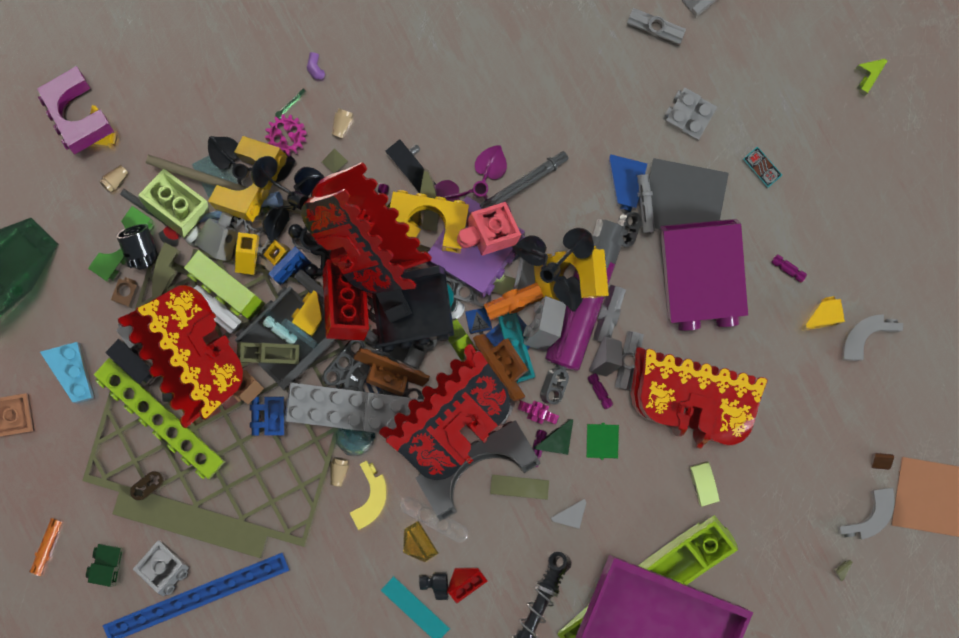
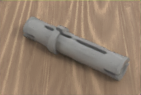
M649 174L637 175L639 193L637 194L640 197L643 233L656 232L651 198L653 191L650 189Z

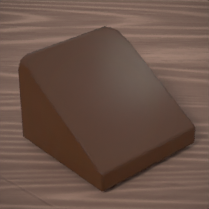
M873 453L871 467L874 469H891L894 455Z

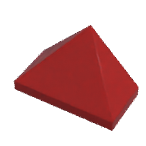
M455 568L447 592L457 604L488 581L479 568Z

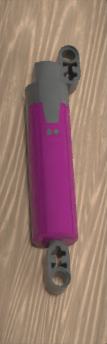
M624 212L619 217L618 223L605 219L597 220L592 238L596 249H604L608 285L621 247H630L635 243L642 220L637 212ZM629 216L633 218V223L631 225L628 224ZM575 268L573 277L580 280L578 271ZM604 297L583 298L582 303L574 312L566 306L561 337L548 348L545 356L546 361L556 366L548 371L542 386L540 397L543 402L554 405L560 403L569 381L566 369L580 370ZM556 374L560 376L559 380L555 378ZM551 391L554 392V398L552 400H550L548 397Z

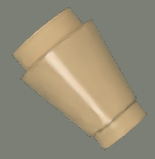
M338 108L334 116L332 135L340 138L343 137V134L353 120L351 118L353 113Z
M120 165L102 176L100 183L108 192L115 191L128 172Z
M333 457V461L330 462L331 485L342 486L349 467L347 459Z

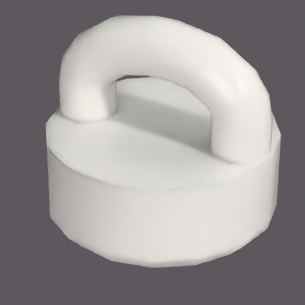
M195 225L184 237V240L191 246L196 247L197 245L194 244V240L198 237L201 229Z
M454 299L451 306V315L454 320L458 319L465 309L464 304L457 299Z

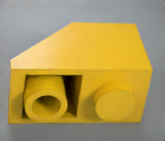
M238 232L235 273L255 274L260 238L258 235Z
M314 290L312 293L308 292L302 301L304 302L302 308H297L291 316L293 318L292 323L310 336H313L323 321L318 293Z

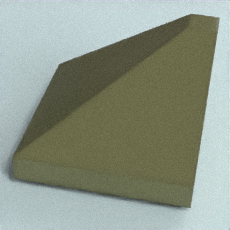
M334 148L321 163L334 174L339 172L348 161Z
M846 560L834 570L840 581L845 579L853 563L851 560Z

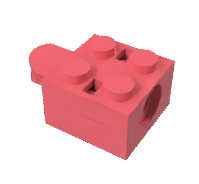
M503 202L471 212L466 222L468 228L460 230L457 236V243L462 248L477 245L483 256L516 245L521 237V233L507 203Z

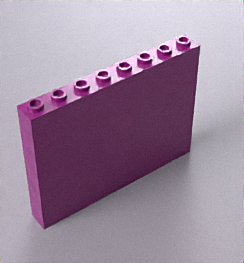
M609 555L575 638H743L753 612Z

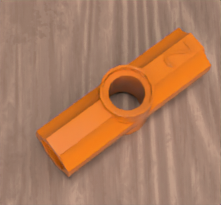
M534 283L520 290H510L504 293L502 297L484 304L489 319L493 320L507 313H517L523 310L525 306L544 297L538 283Z

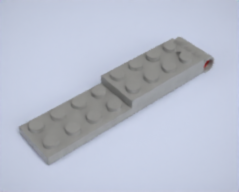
M290 382L285 421L379 433V430L384 426L391 429L396 427L394 416L397 413L410 414L408 408L410 400L415 399L422 402L424 399Z

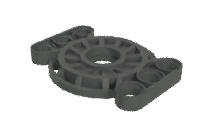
M350 340L323 372L322 379L325 384L330 386L336 385L338 389L364 392L363 384L367 380L370 366L354 360L355 353L351 350V345L354 342H359L361 348L365 349V343L362 340ZM370 350L372 353L384 355L392 361L399 363L388 353ZM343 356L349 360V364L345 368L339 365V359ZM331 371L335 372L337 376L336 380L332 383L328 382L326 378L327 374ZM407 381L404 394L400 397L409 398V393L415 391L418 394V399H423L422 392L419 389H408ZM381 389L378 393L399 396L384 389Z

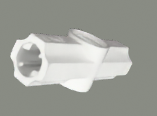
M196 285L194 289L203 295L212 312L217 316L214 318L215 322L220 324L227 332L233 334L242 321L227 310V307L215 297L210 296L202 287Z

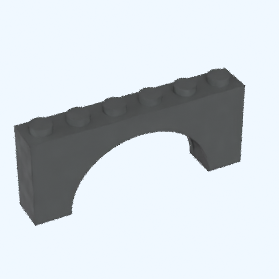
M516 420L505 423L496 432L488 433L489 437L485 443L481 440L472 442L468 455L473 461L470 464L465 461L452 476L443 480H431L419 473L416 480L440 521L457 512L453 501L454 488L463 472L473 464L485 459L501 458L515 463L523 473L541 464Z

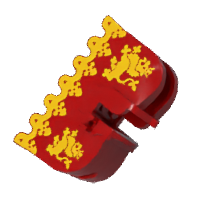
M179 285L136 308L135 311L118 318V323L122 327L130 326L132 328V332L129 335L130 342L142 344L143 347L139 352L140 358L142 360H152L153 365L149 370L150 375L163 378V382L160 384V391L164 394H173L170 407L175 411L179 409L183 411L180 423L183 428H187L200 416L204 420L207 419L222 403L238 391L242 383L243 369L238 356L228 344L230 341L226 335H222L207 344L204 342L203 337L215 329L216 323L214 318L217 316L212 312L207 300L200 292L190 286Z
M637 347L631 399L633 407L640 416L646 420L671 427L675 436H683L688 427L693 429L696 448L702 449L703 445L709 440L724 445H736L744 441L752 431L768 380L764 377L756 379L755 376L747 375L746 373H739L737 375L735 371H729L727 368L719 370L718 367L711 366L708 363L701 365L699 362H693L691 359L682 360V358L674 357L672 354L664 356L661 352L656 353L652 349L645 350L644 348Z

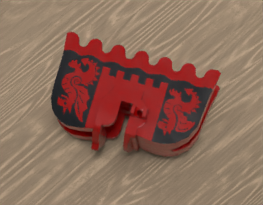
M361 162L321 179L314 187L312 197L303 204L301 216L307 230L314 237L316 243L322 245L327 250H331L330 260L335 266L339 267L348 282L354 287L369 293L415 289L416 284L414 281L402 278L401 274H403L404 269L431 261L432 257L425 251L417 250V247L420 245L418 238L406 235L410 227L407 223L396 221V218L399 216L398 210L385 206L389 198L386 194L377 193L374 190L378 185L375 179L366 178L363 175L367 171L366 165Z
M468 344L464 349L465 361L451 360L450 367L452 373L450 375L443 372L437 374V388L425 386L422 389L424 396L422 402L415 399L409 401V415L397 413L394 416L396 423L394 429L384 426L379 430V434L386 439L390 446L402 454L425 478L431 480L446 479L457 472L465 461L469 464L473 461L468 455V452L471 450V444L460 432L465 425L485 443L489 437L488 433L499 426L509 412L510 397L507 388L491 369L482 353L476 351L472 344Z

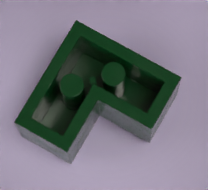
M98 544L97 547H94L92 558L95 559V562L91 563V567H87V583L108 587L116 586L123 548L106 544Z

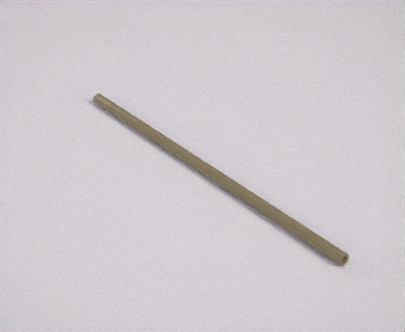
M149 154L146 159V164L215 187L219 185L235 191L248 188ZM283 199V206H290L288 201ZM298 208L295 210L285 209L301 215V210ZM421 244L417 247L418 251H425L427 253L431 249Z

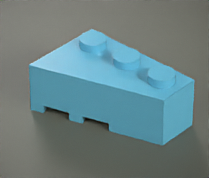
M74 342L40 352L73 403L77 404L95 399L81 343Z

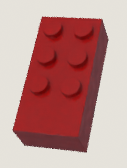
M326 260L322 271L326 339L365 340L369 331L367 292L354 287L344 277L338 266H335L331 260Z

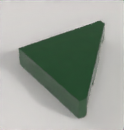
M567 419L564 424L547 435L533 449L568 455L573 419Z

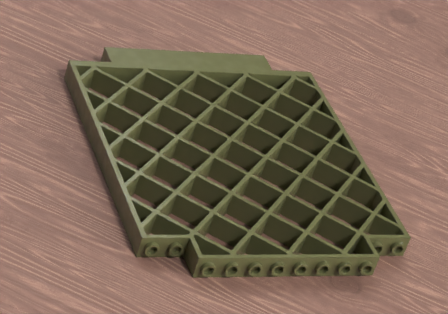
M199 248V251L202 252L205 256H207L210 259L217 260L216 264L227 273L228 271L225 267V263L235 266V260L230 259V261L215 259L207 252ZM193 249L191 258L198 251L197 249ZM157 259L153 260V265L147 268L135 310L152 301V297L146 300L150 283L153 280ZM174 263V266L171 267L177 273L184 275L189 273L184 269L185 266ZM256 263L255 272L263 275L243 286L249 290L266 280L275 299H277L279 296L270 280V275L268 274L270 271L265 270L264 265ZM292 274L286 280L291 283L302 285L295 279V274ZM188 277L180 281L179 283L169 287L166 292L170 291L171 289L179 285H188L191 283L192 287L194 288L197 284L191 278ZM305 290L298 295L304 298L310 291ZM320 302L321 313L325 321V310ZM247 321L240 325L233 334L229 332L223 334L217 322H215V329L219 337L226 335L227 338H230L243 327L246 329L251 323ZM341 339L336 340L340 348L314 361L303 372L314 369L323 387L328 386L323 382L322 375L317 366L339 354L345 346ZM359 342L352 343L351 347L359 344ZM241 363L242 369L252 363ZM114 376L112 385L118 386L120 378L119 376ZM274 383L264 388L256 397L265 395L278 388L279 385ZM128 389L125 392V394L132 391L133 389ZM110 394L108 395L82 481L119 492L113 515L257 558L263 557L268 537L306 547L341 428L334 427L316 436L311 425L305 424L312 440L288 453L280 438L273 436L282 456L257 469L244 444L257 436H251L250 434L241 439L229 416V413L241 408L246 403L242 400L225 409L222 403L219 406L220 413L198 425L193 422L190 425V430L205 443L199 430L224 417L237 442L216 454L222 456L240 446L253 472L228 485L219 469L216 475L223 488L198 501L185 475L193 472L196 468L191 466L182 471L173 452L166 446L168 442L163 438L160 440L161 445L137 457L124 432L141 423L136 419L121 428L112 411L115 399ZM146 402L141 403L144 412L149 409ZM170 402L164 404L167 409L170 408ZM259 411L264 419V411ZM110 418L116 431L103 437ZM264 428L259 429V435L263 434ZM333 434L329 451L326 455L319 441ZM119 436L131 461L107 473L98 457L99 449L102 444ZM316 444L325 461L323 471L303 482L290 457ZM165 449L177 474L165 480L163 485L157 490L180 479L193 505L157 495L155 492L144 500H135L130 495V486L110 481V478L135 465L140 477L143 478L146 473L140 462ZM206 459L198 462V464H204ZM286 460L299 485L273 499L260 473ZM95 464L102 478L92 475ZM256 476L269 501L243 514L230 489ZM320 479L313 501L306 486ZM135 488L137 491L135 495H140L142 497L143 490ZM301 489L311 507L308 519L289 528L276 502ZM226 492L239 519L207 510L200 506ZM272 506L285 532L246 521V519ZM306 525L302 538L291 535L293 531Z

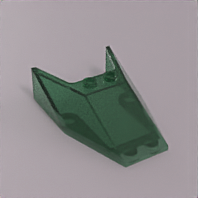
M32 218L0 229V323L30 294L58 245Z

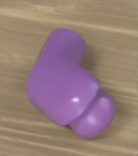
M310 52L307 71L312 78L321 80L324 78L325 72L320 70L317 65L319 54Z

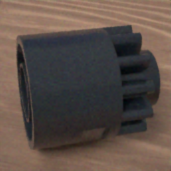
M147 224L131 226L122 230L116 236L128 267H135L140 270L153 265V260H156L159 254Z

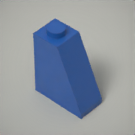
M610 154L609 165L617 206H621L620 209L631 212L632 209L636 210L639 200L637 194L639 193L637 175L645 174L647 163Z

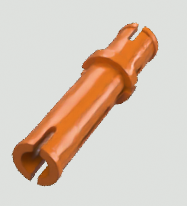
M50 518L38 552L34 554L36 557L29 571L30 573L41 576L46 561H49V553L62 524L61 521Z

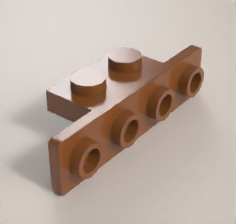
M485 334L473 337L477 349L482 352L489 366L507 388L509 397L513 401L525 398L516 380L525 374L528 369L509 339H504L496 347H493Z
M360 348L353 357L354 360L370 366L366 383L399 396L404 394L407 381L423 387L430 379L429 375L420 370H414L403 363L394 362L386 356L374 354L368 349Z

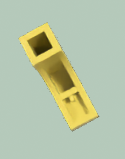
M368 461L361 463L360 466L370 484L369 499L363 506L350 512L358 530L368 526L377 519L387 499L385 478L383 474L375 477L374 474L377 471L373 463L369 464Z

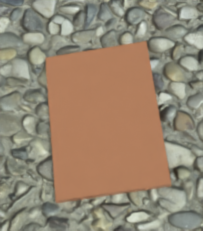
M902 457L891 525L959 537V466Z

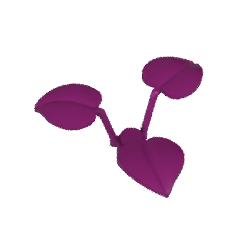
M500 145L489 147L476 158L475 170L484 176L482 181L476 182L472 189L459 193V187L455 182L443 180L435 185L437 197H443L447 199L446 201L454 202V200H460L459 197L473 193L475 197H483L486 201L488 199L486 195L488 185L485 183L487 176L490 179H499L505 174L507 169V162L502 147Z

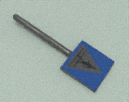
M485 308L465 311L470 334L479 332L481 335L483 331L492 330L491 321Z

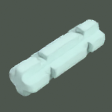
M267 316L264 319L263 325L267 328L270 327L271 331L281 339H285V342L288 344L296 342L297 336L293 333L290 334L288 329L279 322H275V319L271 316Z

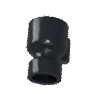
M434 572L431 576L427 574L419 575L420 590L432 588L436 600H448L447 572Z

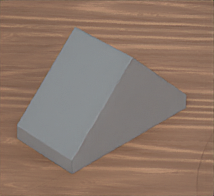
M604 336L589 370L608 376L622 367V342Z
M586 500L579 501L551 517V520L579 529Z

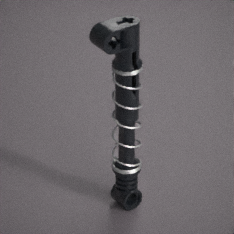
M554 552L550 555L547 566L549 570L546 569L545 572L547 574L543 575L545 579L542 578L535 586L539 594L535 602L527 603L531 611L527 619L519 620L523 628L522 630L518 629L517 634L512 636V638H538L535 634L538 624L546 623V620L542 617L547 606H554L550 598L558 597L557 595L560 592L558 583L561 584L559 580H563L562 574L565 575L571 568L572 563L568 555L562 552ZM562 557L563 565L557 567L556 562Z

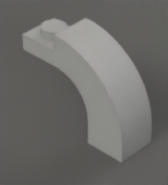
M874 315L858 322L845 337L842 347V360L862 361L864 358V344L870 334L877 331L901 332L903 331V323H898V319H886V322H884V315Z
M893 488L872 490L873 509L870 516L858 524L838 526V533L844 534V538L856 536L855 532H858L859 539H866L879 533L888 524L894 511L895 499Z

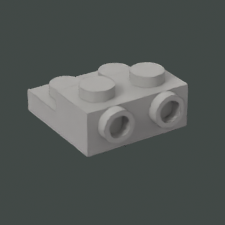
M684 88L683 91L678 90L674 98L677 101L674 107L670 106L664 115L667 117L665 123L699 141L717 106L702 99L700 95L687 88Z
M158 540L133 570L151 588L164 597L174 591V584L178 580H183L187 576L189 567Z

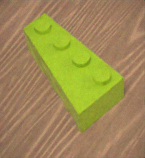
M199 250L184 267L189 272L187 274L189 278L194 282L201 281L203 283L201 287L208 293L215 292L217 294L215 298L223 305L226 302L230 304L231 307L229 309L237 316L241 313L251 320L266 304Z

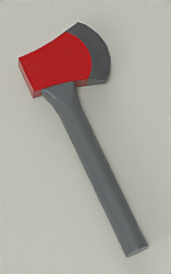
M126 189L122 190L121 196L162 222L142 204L138 197ZM162 222L166 227L158 233L161 241L171 246H177L180 235Z

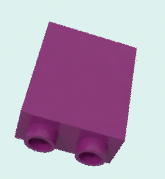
M738 219L660 226L667 314L670 322L677 323L678 330L682 331L700 329V320L716 319V326L718 327L739 325V316H748L742 226Z

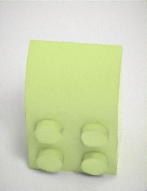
M164 169L138 195L142 204L154 216L183 238L209 212L207 200Z

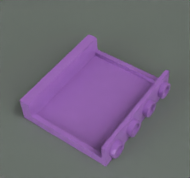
M468 196L465 197L463 201L469 205L468 220L471 212L481 210L480 203ZM444 228L428 253L432 260L426 262V264L431 267L433 265L444 267L447 274L480 293L481 298L484 299L486 294L490 295L495 287L493 284L496 279L500 280L503 276L506 264H511L514 260L515 250L511 246L483 256L477 245L462 248L461 254L442 251L445 234ZM519 228L521 237L518 241L525 238V231Z

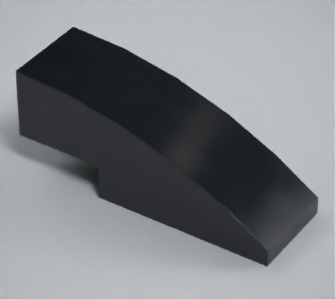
M399 139L385 152L416 191L420 193L424 168L401 139Z

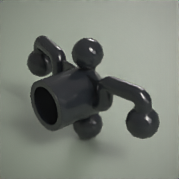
M299 224L291 225L288 229L290 237L294 239L300 238V242L306 249L310 250L314 255L321 256L320 268L315 264H308L304 267V272L311 278L322 276L326 260H329L328 252L322 245H318L316 241L308 238L306 226L302 228Z

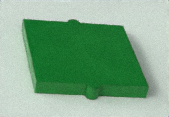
M605 423L587 424L586 458H600L601 460H604V458L618 459L619 425H606Z

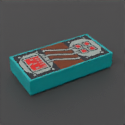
M758 146L742 159L767 188L782 176Z

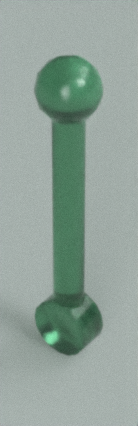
M304 88L301 89L287 105L275 113V116L281 118L282 114L300 96L305 94L306 90Z

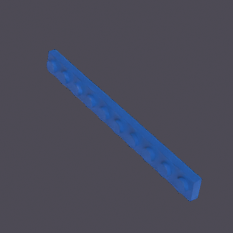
M282 552L104 624L103 628L107 638H124L290 571Z

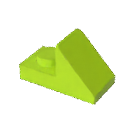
M886 59L859 64L856 69L868 75V77L864 76L859 86L862 88L859 93L864 96L868 94L887 63Z
M456 319L453 321L454 336L448 337V341L460 360L464 361V349L468 344H472L474 349L478 350Z

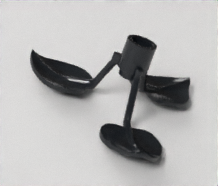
M210 136L208 139V153L212 163L221 169L228 168L232 163V174L237 178L238 184L242 185L241 181L249 176L252 168H248L241 163L236 164L234 161L238 158L234 153L238 143L230 137ZM284 152L287 156L286 162L277 175L276 182L286 179L296 163L295 159L291 155L288 156L286 152Z
M264 156L259 158L252 167L251 179L257 187L264 188L268 182H271L288 193L287 201L290 206H281L279 209L271 208L263 218V230L268 239L274 242L287 224L289 212L285 209L295 210L298 208L301 210L303 204L309 199L308 196L312 193L316 184L324 178V175L312 167H302L294 176L295 185L293 188L295 191H290L272 179L277 172V161L271 156Z
M573 228L564 235L563 244L570 250L557 263L551 262L547 265L546 244L537 236H526L518 241L516 245L512 246L517 254L529 264L534 266L543 265L540 272L541 279L546 283L555 282L553 289L556 297L568 306L572 312L580 306L583 300L581 298L580 280L573 276L567 279L565 276L559 275L561 273L560 264L572 252L580 259L587 258L593 253L594 242L591 233L587 229Z

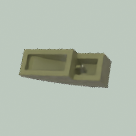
M424 169L420 193L427 195L428 198L435 199L437 192L429 170ZM425 210L422 229L437 231L439 215L433 211Z
M166 242L158 255L154 268L152 300L166 293L177 274V271L171 267L181 251Z
M240 342L237 343V356L241 363L299 364V345Z
M492 475L490 494L548 500L549 480Z

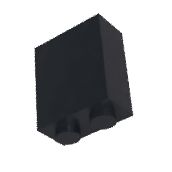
M118 338L105 352L140 385H151L157 378L150 375L151 365L142 360L139 354L130 349L123 340Z

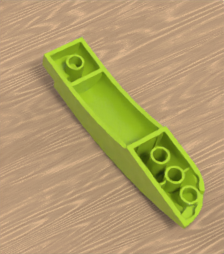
M714 515L702 524H696L669 542L638 566L688 585L704 572L738 551V547L728 528L724 527ZM588 606L557 633L560 638L576 637Z

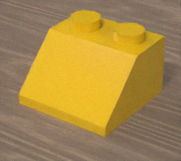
M835 296L822 299L821 303L814 308L802 325V331L839 325L845 322L841 299H835Z

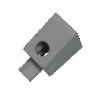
M222 212L219 220L207 219L194 244L215 259L230 261L238 234L237 230L229 226L233 216Z

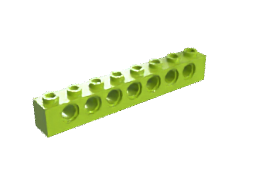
M108 358L95 372L94 376L97 378L95 381L102 388L107 387L110 389L111 392L109 394L116 401L121 399L125 403L124 408L131 414L135 412L140 417L138 421L145 427L149 425L154 430L152 433L159 440L162 438L168 442L166 446L174 453L178 451L182 455L181 460L188 466L192 464L197 469L195 473L202 479L205 477L211 479L225 463L219 455L188 427L183 428L180 420L142 385L137 383L114 360ZM114 376H119L120 378L118 386L111 384V379ZM128 389L134 390L135 394L132 399H127L125 396V392ZM146 401L149 409L146 412H141L139 406L142 402ZM160 414L163 417V422L160 425H155L154 417ZM172 427L177 429V436L175 438L168 436V430ZM186 440H189L192 444L189 451H184L182 448V444ZM203 453L206 456V461L200 465L197 463L196 457L198 454Z

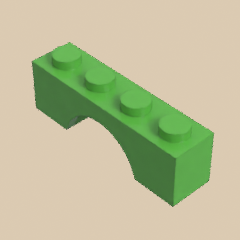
M131 206L121 221L125 229L138 224H147L149 230L153 227V224H151L153 220L133 206ZM120 248L110 254L98 253L88 269L110 283L111 280L115 281L119 276L120 272L118 270L122 265L125 266L127 263Z

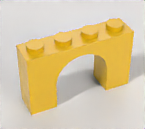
M242 136L234 151L241 161L252 165L261 157H273L278 164L277 172L272 177L274 181L277 180V175L285 165L287 158L281 148ZM268 182L264 188H260L253 183L250 187L240 191L216 185L208 202L215 210L253 222L259 214L264 200L268 197L273 184Z
M404 190L393 191L390 208L398 210L397 222L408 223L410 217L418 211H433L442 218L445 225L442 251L461 254L462 247L457 243V236L461 229H465L469 209L468 204L461 200H454V202L446 201L447 199L443 197L428 198L427 195L421 193L411 195Z
M594 246L593 253L584 259L577 258L572 252L560 264L561 273L559 276H563L570 264L574 265L580 278L581 298L609 296L604 249H596V246ZM555 252V256L547 254V265L551 262L557 263L567 252ZM543 265L534 266L535 283H538L543 297L547 296L560 301L554 293L553 287L555 282L546 283L540 277Z

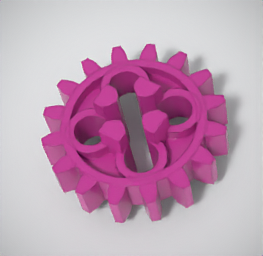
M282 114L280 120L274 117L276 122H269L271 128H266L265 130L269 134L265 136V139L269 141L267 144L281 148L288 156H290L291 151L297 154L296 149L298 147L303 149L301 142H306V138L303 136L307 135V132L302 130L305 127L304 124H299V118L293 120L292 115L286 118ZM280 125H284L289 138L294 142L292 146H288L282 131L278 129ZM293 128H297L296 133L292 132ZM280 138V142L276 143L275 139Z
M535 400L532 405L520 401L517 408L528 413L527 419L543 424L544 420L556 424L559 418L558 415L548 411L549 406Z

